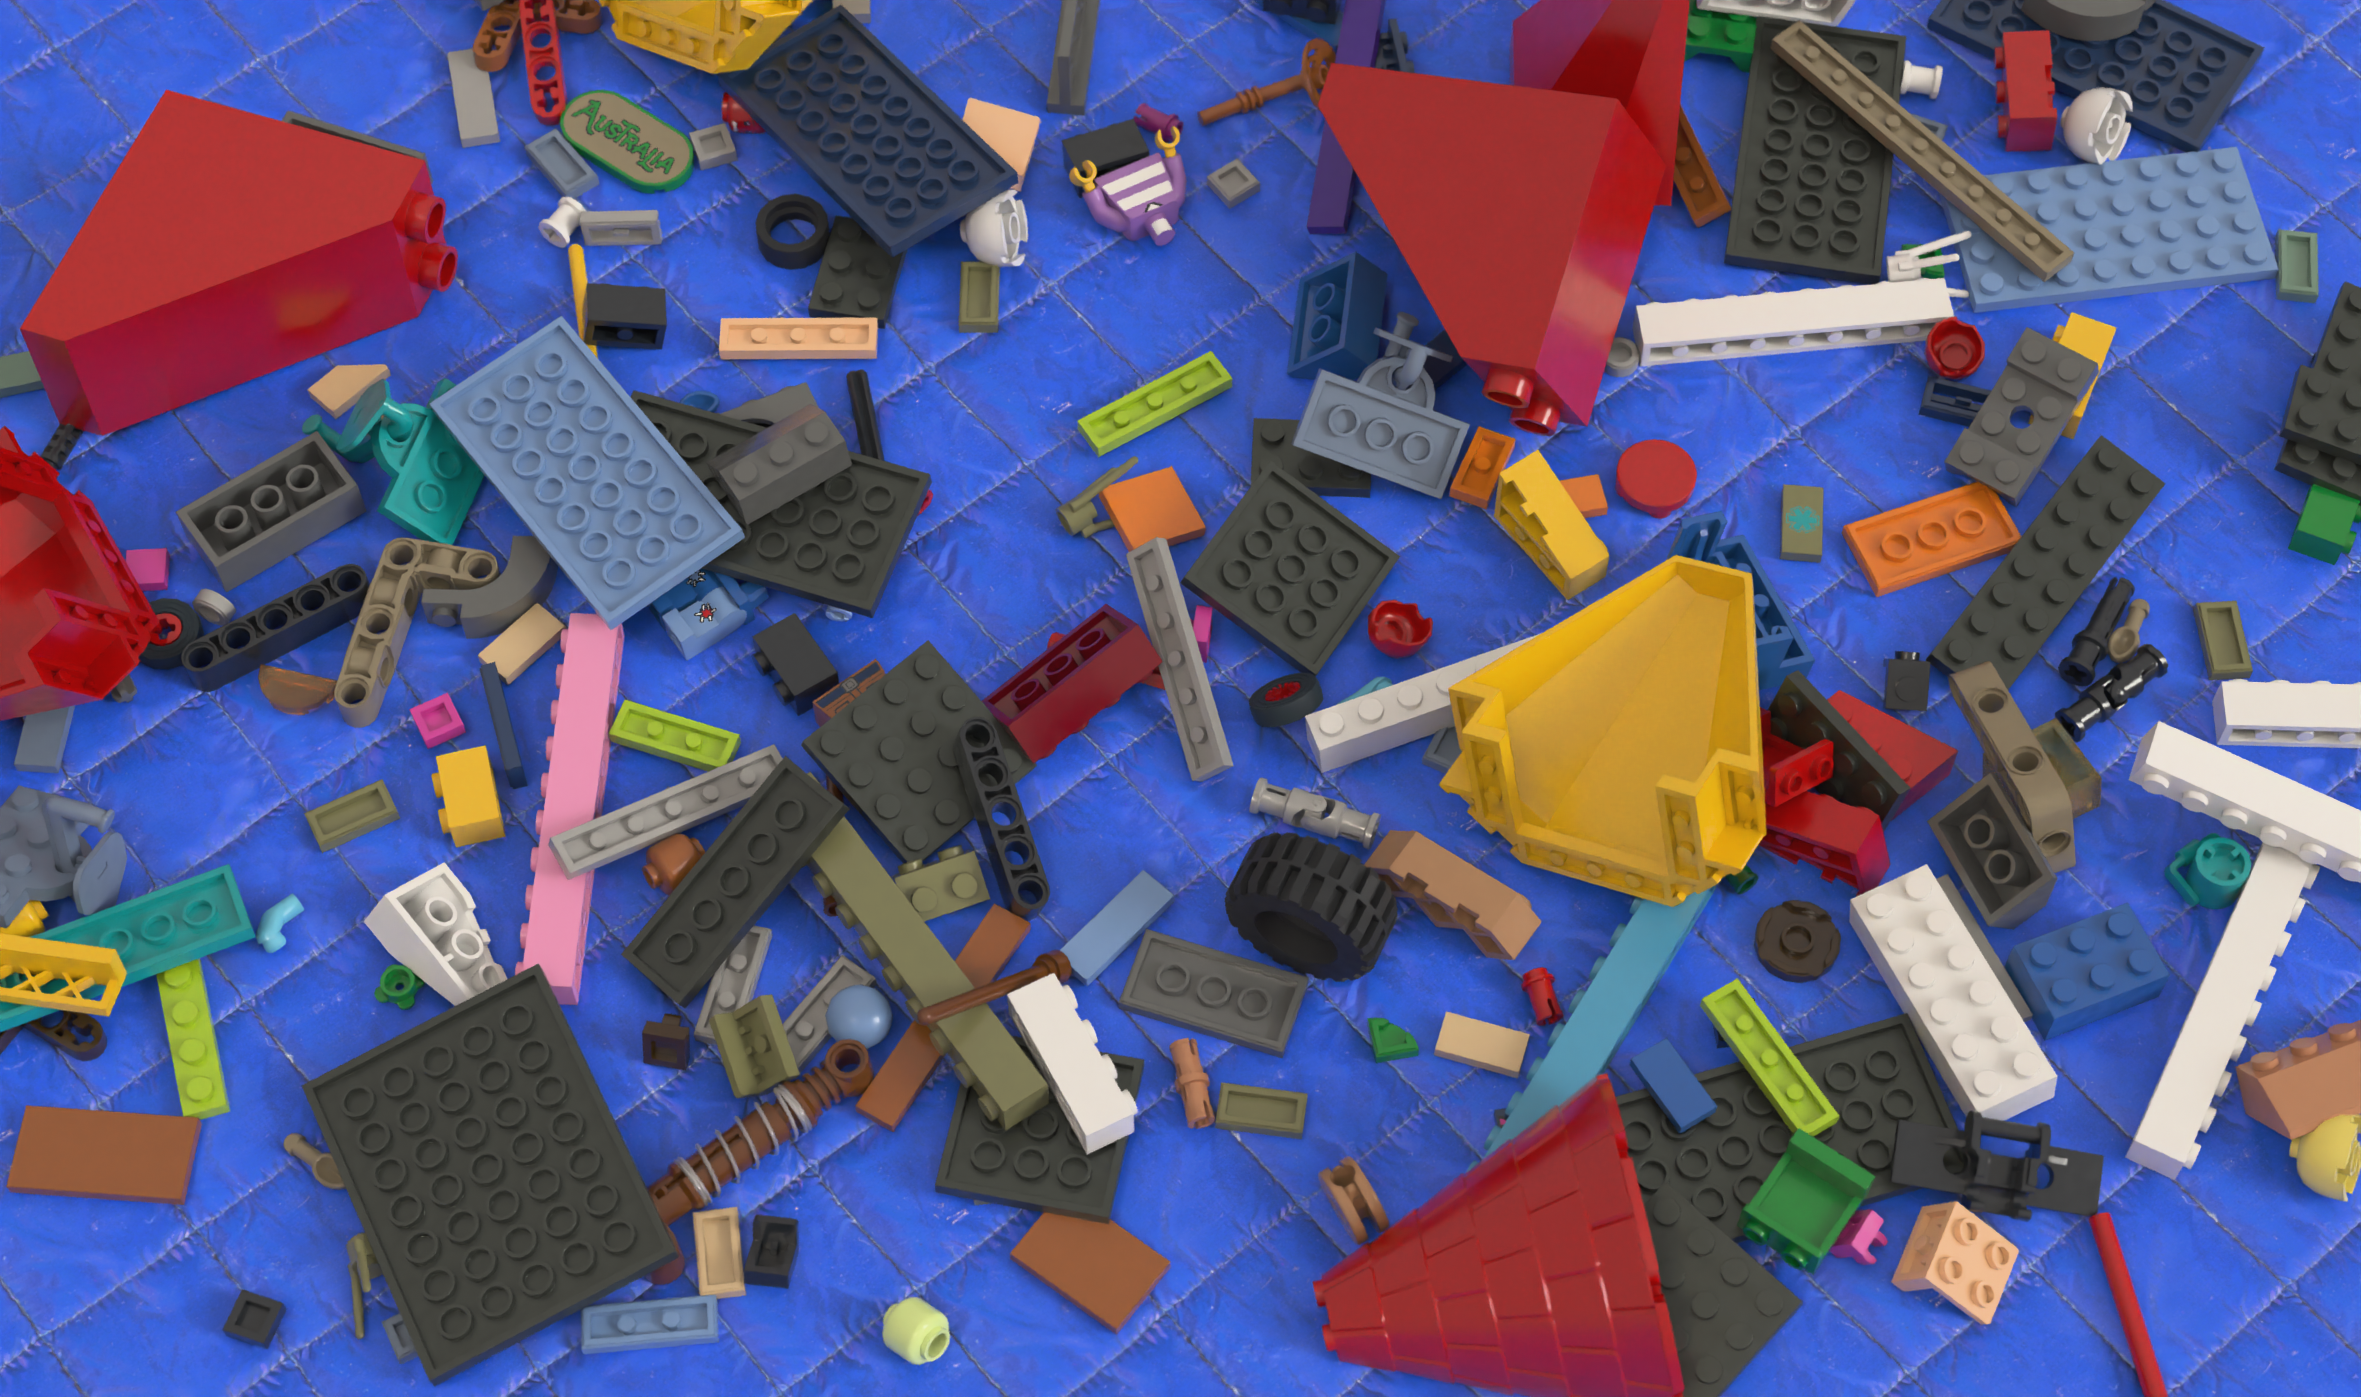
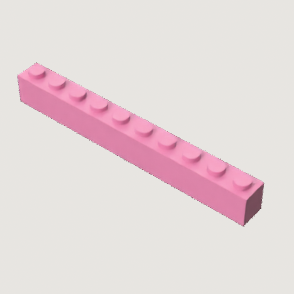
M570 613L568 629H562L560 645L561 652L565 653L564 664H558L556 668V687L560 689L559 700H553L551 704V723L555 725L554 736H548L546 741V759L550 761L549 773H543L541 778V796L545 798L544 810H538L536 814V833L540 835L539 847H533L531 851V871L535 872L534 885H527L525 896L526 909L530 910L529 922L522 923L520 931V945L522 949H525L523 962H517L515 968V975L539 963L559 1004L578 1005L595 869L567 880L548 844L551 837L602 816L611 747L608 733L614 723L625 637L622 623L610 630L598 614Z

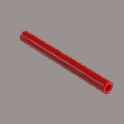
M2107 1212L2093 1215L2089 1218V1223L2144 1397H2168L2111 1215Z

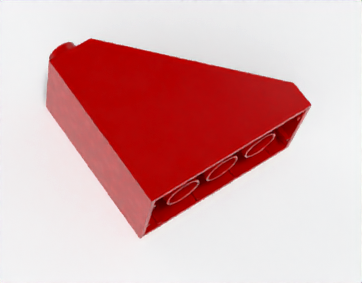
M1331 63L1318 107L1459 355L1485 382L1482 394L1496 403L1508 406L1512 410L1509 422L1516 428L1532 434L1553 436L1555 435L1558 422L1587 427L1664 175L1665 162L1621 102L1616 98Z
M165 90L21 325L20 331L59 424L67 425L68 423L76 429L104 436L417 318L433 290L445 292L450 287L457 269L458 253L455 247L446 245L442 229L446 205L443 198L434 196L425 160Z

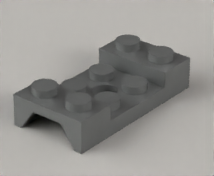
M2026 327L2007 358L2006 368L1970 427L1963 430L1944 461L1947 471L1952 474L1966 475L1996 491L2009 504L2015 507L2018 506L2099 373L2097 362ZM2026 410L2034 417L2032 424L2022 429L2014 427L2010 422L2012 415L2017 411Z

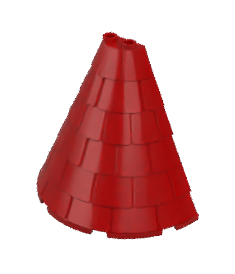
M1608 1074L1596 1075V1077L1592 1078L1563 1103L1555 1105L1512 1140L1508 1139L1467 1173L1460 1174L1418 1209L1413 1208L1371 1243H1365L1321 1275V1280L1313 1281L1318 1308L1326 1306L1330 1322L1329 1324L1322 1325L1327 1352L1336 1350L1341 1362L1392 1372L1400 1371L1450 1384L1455 1382L1510 1396L1515 1393L1528 1397H1684L1683 1392L1685 1389L1664 1293L1662 1294L1657 1259L1633 1160L1629 1158L1628 1154L1629 1149L1624 1125Z

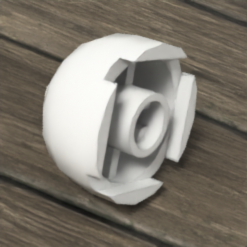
M2096 88L2080 94L2070 106L2065 108L2061 117V127L2063 128V135L2068 149L2078 158L2089 163L2102 165L2107 158L2110 161H2115L2123 150L2130 133L2131 123L2125 122L2126 110L2133 112L2130 95L2124 91L2111 88Z
M1016 190L1002 192L967 213L966 219L961 221V238L963 242H967L970 251L979 261L998 267L1020 266L1023 262L1025 254L1017 255L1020 240L1028 242V226L1023 201L1014 200L1013 196L1018 193Z

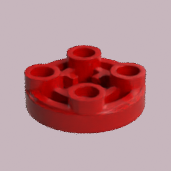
M1644 440L1630 446L1621 455L1616 470L1615 490L1619 496L1623 497L1627 503L1636 509L1648 512L1654 518H1666L1670 515L1671 511L1682 507L1691 498L1697 479L1696 467L1690 455L1680 446L1665 440Z

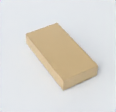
M536 603L478 654L479 661L483 665L495 662L500 679L509 685L561 639L562 629H566V627L540 604Z
M1446 1011L1434 1056L1518 1078L1530 1034Z
M737 1207L694 1212L693 1222L700 1296L716 1294L717 1299L745 1296L746 1288L744 1284V1266Z

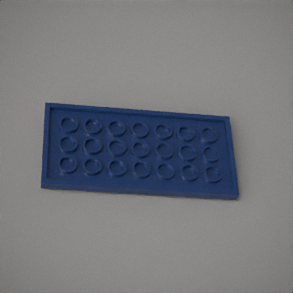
M1941 0L1928 18L1926 28L1993 60L1994 48L2001 47L2003 32L2047 30L2021 10L2024 0ZM2156 0L2149 9L2143 12L2139 27L2131 33L2118 38L2102 41H2083L2067 38L2049 31L2053 64L2051 79L2054 82L2055 90L2074 99L2084 91L2096 88H2111L2124 91L2130 95L2133 112L2126 110L2125 122L2131 123L2132 127L2184 152H2198L2202 149L2260 60L2265 48L2165 0Z
M842 4L772 43L748 69L717 74L719 85L892 258L1018 184L1017 172Z

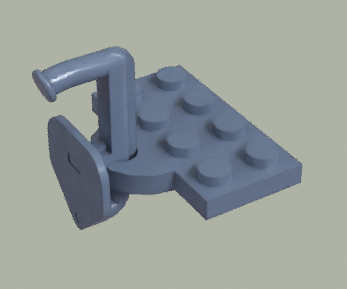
M1399 312L1396 316L1398 321L1393 333L1375 327L1374 334L1390 341L1384 357L1377 359L1367 366L1357 382L1319 368L1291 444L1442 499L1470 424L1433 410L1436 394L1433 381L1423 368L1427 355L1448 362L1452 361L1453 356L1409 340L1413 328L1418 326L1419 321L1408 313Z
M18 786L0 808V927L8 928L29 900L51 901L69 896L76 903L78 912L85 915H91L116 906L127 862L122 835L114 831L107 832L93 850L85 838L80 836L88 825L98 828L100 833H105L114 819V810L106 811L90 803L23 786Z

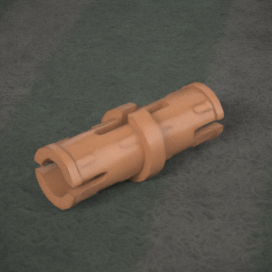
M1189 1038L1179 1039L1169 1046L1176 1069V1092L1181 1094L1188 1127H1196V1129L1205 1128L1215 1122L1207 1089L1210 1086L1207 1073L1203 1072L1197 1041L1193 1038L1191 1040Z

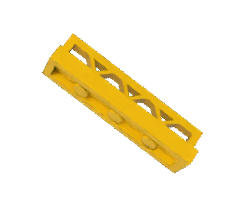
M0 933V980L13 973L25 974L28 979L13 988L0 986V1001L110 1016L127 975L116 949ZM55 978L64 979L69 985L54 994L42 993L39 989L40 986ZM95 984L107 986L101 1001L83 999L80 995V992Z

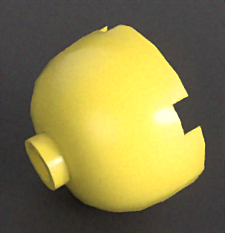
M2360 1114L2336 1116L2321 1123L2313 1132L2291 1140L2289 1156L2297 1158L2298 1175L2302 1182L2315 1193L2343 1202L2348 1201L2346 1192L2353 1193L2361 1169L2360 1142L2357 1141L2358 1133H2361Z

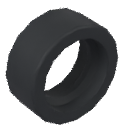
M799 194L779 196L770 200L759 211L756 219L759 250L764 258L776 267L789 270L801 269L817 263L824 256L830 236L828 217L821 204L811 197ZM799 219L808 221L816 229L809 239L796 244L780 243L771 238V231L778 224L787 220Z

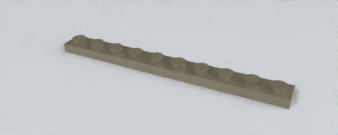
M1800 20L1772 39L1771 49L2043 282L2047 281L2072 261L2074 252Z

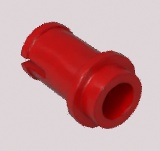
M1544 967L1532 969L1523 974L1524 982L1521 984V988L1524 992H1528L1537 1024L1544 1026L1546 1024L1545 1019L1548 1020V1024L1561 1020L1564 1014L1560 1009L1552 985L1555 981L1554 975L1549 974L1547 968Z

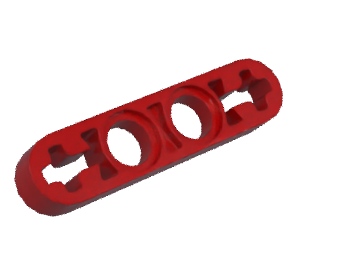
M519 0L531 106L537 120L541 124L555 126L560 124L561 114L568 104L556 9L552 0ZM536 3L542 4L540 7L542 21H537L533 13ZM548 34L551 36V41L547 46L537 48L532 45V40L535 36ZM550 66L555 69L554 76L547 81H541L536 78V73L542 67ZM551 92L555 105H553V111L546 112L547 100L545 93Z

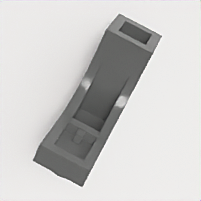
M2024 0L2021 10L2037 24L2055 34L2076 40L2102 41L2118 38L2136 30L2139 27L2143 12L2149 9L2156 0Z
M513 536L507 567L490 584L471 590L423 589L421 603L427 621L430 624L442 627L462 624L467 639L501 634L536 603L541 606L543 605L554 586L558 565L534 536Z

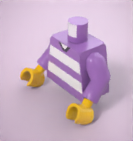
M1175 126L1171 127V134L1173 136V143L1167 144L1162 140L1160 130L1155 135V143L1159 149L1164 150V157H1161L1158 152L1096 179L1094 178L1097 174V169L1089 160H1085L1082 163L1083 169L1087 173V178L1081 177L1076 167L1071 169L1069 174L1070 181L1076 186L1083 187L1084 192L1082 196L1098 224L1115 232H1122L1131 241H1136L1150 235L1158 246L1169 243L1175 237V231L1171 225H1174L1179 220L1178 208L1184 204L1187 182L1181 154H1176L1175 146L1180 140V133Z

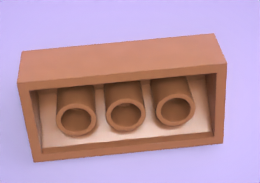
M2361 1020L2353 1023L2333 1025L2324 1034L2313 1038L2304 1037L2293 1040L2289 1047L2276 1052L2258 1053L2251 1057V1061L2235 1066L2245 1113L2290 1140L2313 1132L2321 1123L2336 1116L2358 1115L2361 1113Z

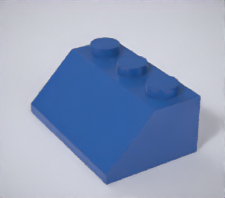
M1354 252L1300 278L1287 374L1294 378L1315 380L1320 368L1350 380L1359 378L1363 370L1378 359L1380 336L1373 332L1375 327L1381 329L1388 274L1359 253Z

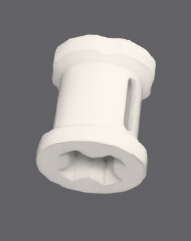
M1904 60L1900 94L1904 95L1907 91L1928 94L1930 99L1936 100L1941 84L1942 66L1936 65L1934 69L1911 65V61Z
M562 197L558 202L557 210L551 217L540 222L539 230L553 245L564 248L570 242L569 236L580 225V212L587 211L575 199Z

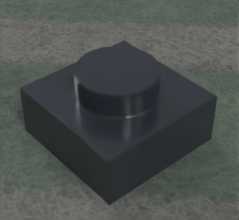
M242 1289L224 1325L223 1331L228 1337L268 1349L286 1312V1307L282 1302Z

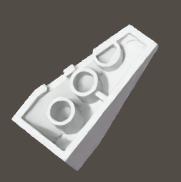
M445 862L385 894L364 920V923L390 955L408 967L414 974L455 1006L507 980L502 966L494 962L487 946L491 940L486 929L480 930L473 914L476 906L471 894Z

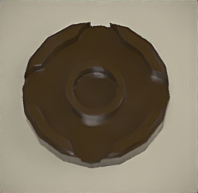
M1799 900L1785 901L1782 905L1775 908L1771 907L1764 912L1755 930L1754 948L1760 963L1769 973L1784 981L1797 983L1813 981L1829 972L1838 957L1841 940L1838 927L1836 930L1835 925L1831 921L1832 917L1824 909L1811 902Z

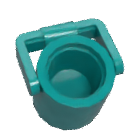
M2211 833L2201 841L2193 839L2175 853L2176 860L2165 868L2164 873L2166 878L2190 906L2195 907L2199 904L2209 909H2224L2232 905L2238 898L2250 874L2252 864L2248 852L2242 845L2235 840ZM2191 863L2184 879L2177 869L2181 866L2186 867Z

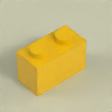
M486 745L436 756L439 772L431 775L436 797L444 798L445 808L438 809L443 834L451 833L456 848L506 837L493 766Z

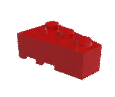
M2049 30L2003 32L2001 47L1994 48L1995 70L2001 69L2002 81H1996L1995 90L1996 104H2003V115L1997 116V137L2005 139V152L2052 149L2057 122V108H2053L2052 95H2055V85L2051 79L2053 64Z
M1841 690L1827 699L1911 788L1892 820L1950 775L1958 750Z
M1808 791L1777 807L1765 803L1767 835L1763 836L1758 844L1759 846L1795 865L1801 859L1823 871L1820 876L1821 879L1832 884L1835 878L1858 889L1856 897L1878 887L1891 865L1878 814H1875L1866 807H1854L1838 802L1829 795H1817Z

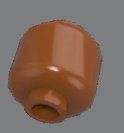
M674 834L647 849V864L642 867L643 875L652 889L658 887L663 893L671 895L705 854V850L696 838L692 837L689 839L684 834Z

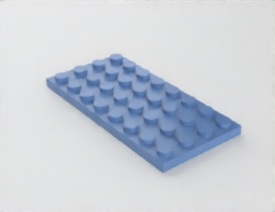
M2237 147L2106 161L2102 165L2089 163L1983 175L2074 252L2072 261L2045 282L1939 193L1951 235L1970 231L1972 234L1970 238L1955 243L1954 247L1956 254L1960 257L1958 261L1974 313L2274 279L2279 270Z
M562 316L429 403L437 418L610 630L745 538L741 527Z

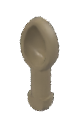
M2135 599L2129 605V614L2123 627L2117 628L2108 640V655L2115 663L2126 662L2137 653L2140 646L2138 632L2144 618H2147L2150 612L2149 603L2143 599Z
M291 1133L285 1137L284 1149L291 1156L296 1155L311 1166L312 1172L320 1184L330 1189H346L331 1153H322L308 1143L305 1136L299 1133Z

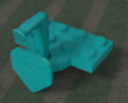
M447 378L440 380L427 406L424 407L416 403H397L391 399L389 382L381 379L362 394L342 434H339L323 423L322 417L317 414L310 416L304 422L302 432L305 435H311L317 431L329 448L346 460L364 463L374 457L376 458L380 467L392 478L377 509L379 513L421 540L453 545L485 476L437 418L429 403L455 387L456 384Z

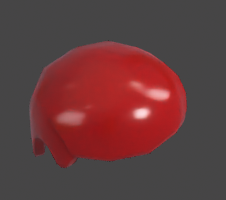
M1949 317L1936 322L1926 337L1924 354L1928 365L1935 373L1948 379L1961 380L1974 374L1983 362L1985 343L1979 332H1977L1975 325L1961 322L1957 317Z
M1397 600L1381 601L1368 616V634L1371 642L1380 652L1391 658L1398 659L1413 656L1424 647L1432 636L1433 620L1430 617L1423 618L1419 613L1416 603L1403 604Z

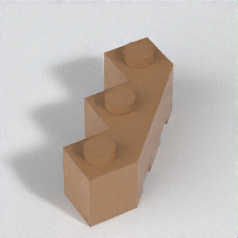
M1390 830L1364 864L1367 868L1371 867L1379 874L1381 881H1386L1391 888L1392 895L1395 897L1413 898L1436 927L1464 929L1486 958L1515 960L1541 924V920L1531 909L1532 905L1525 896L1417 831Z

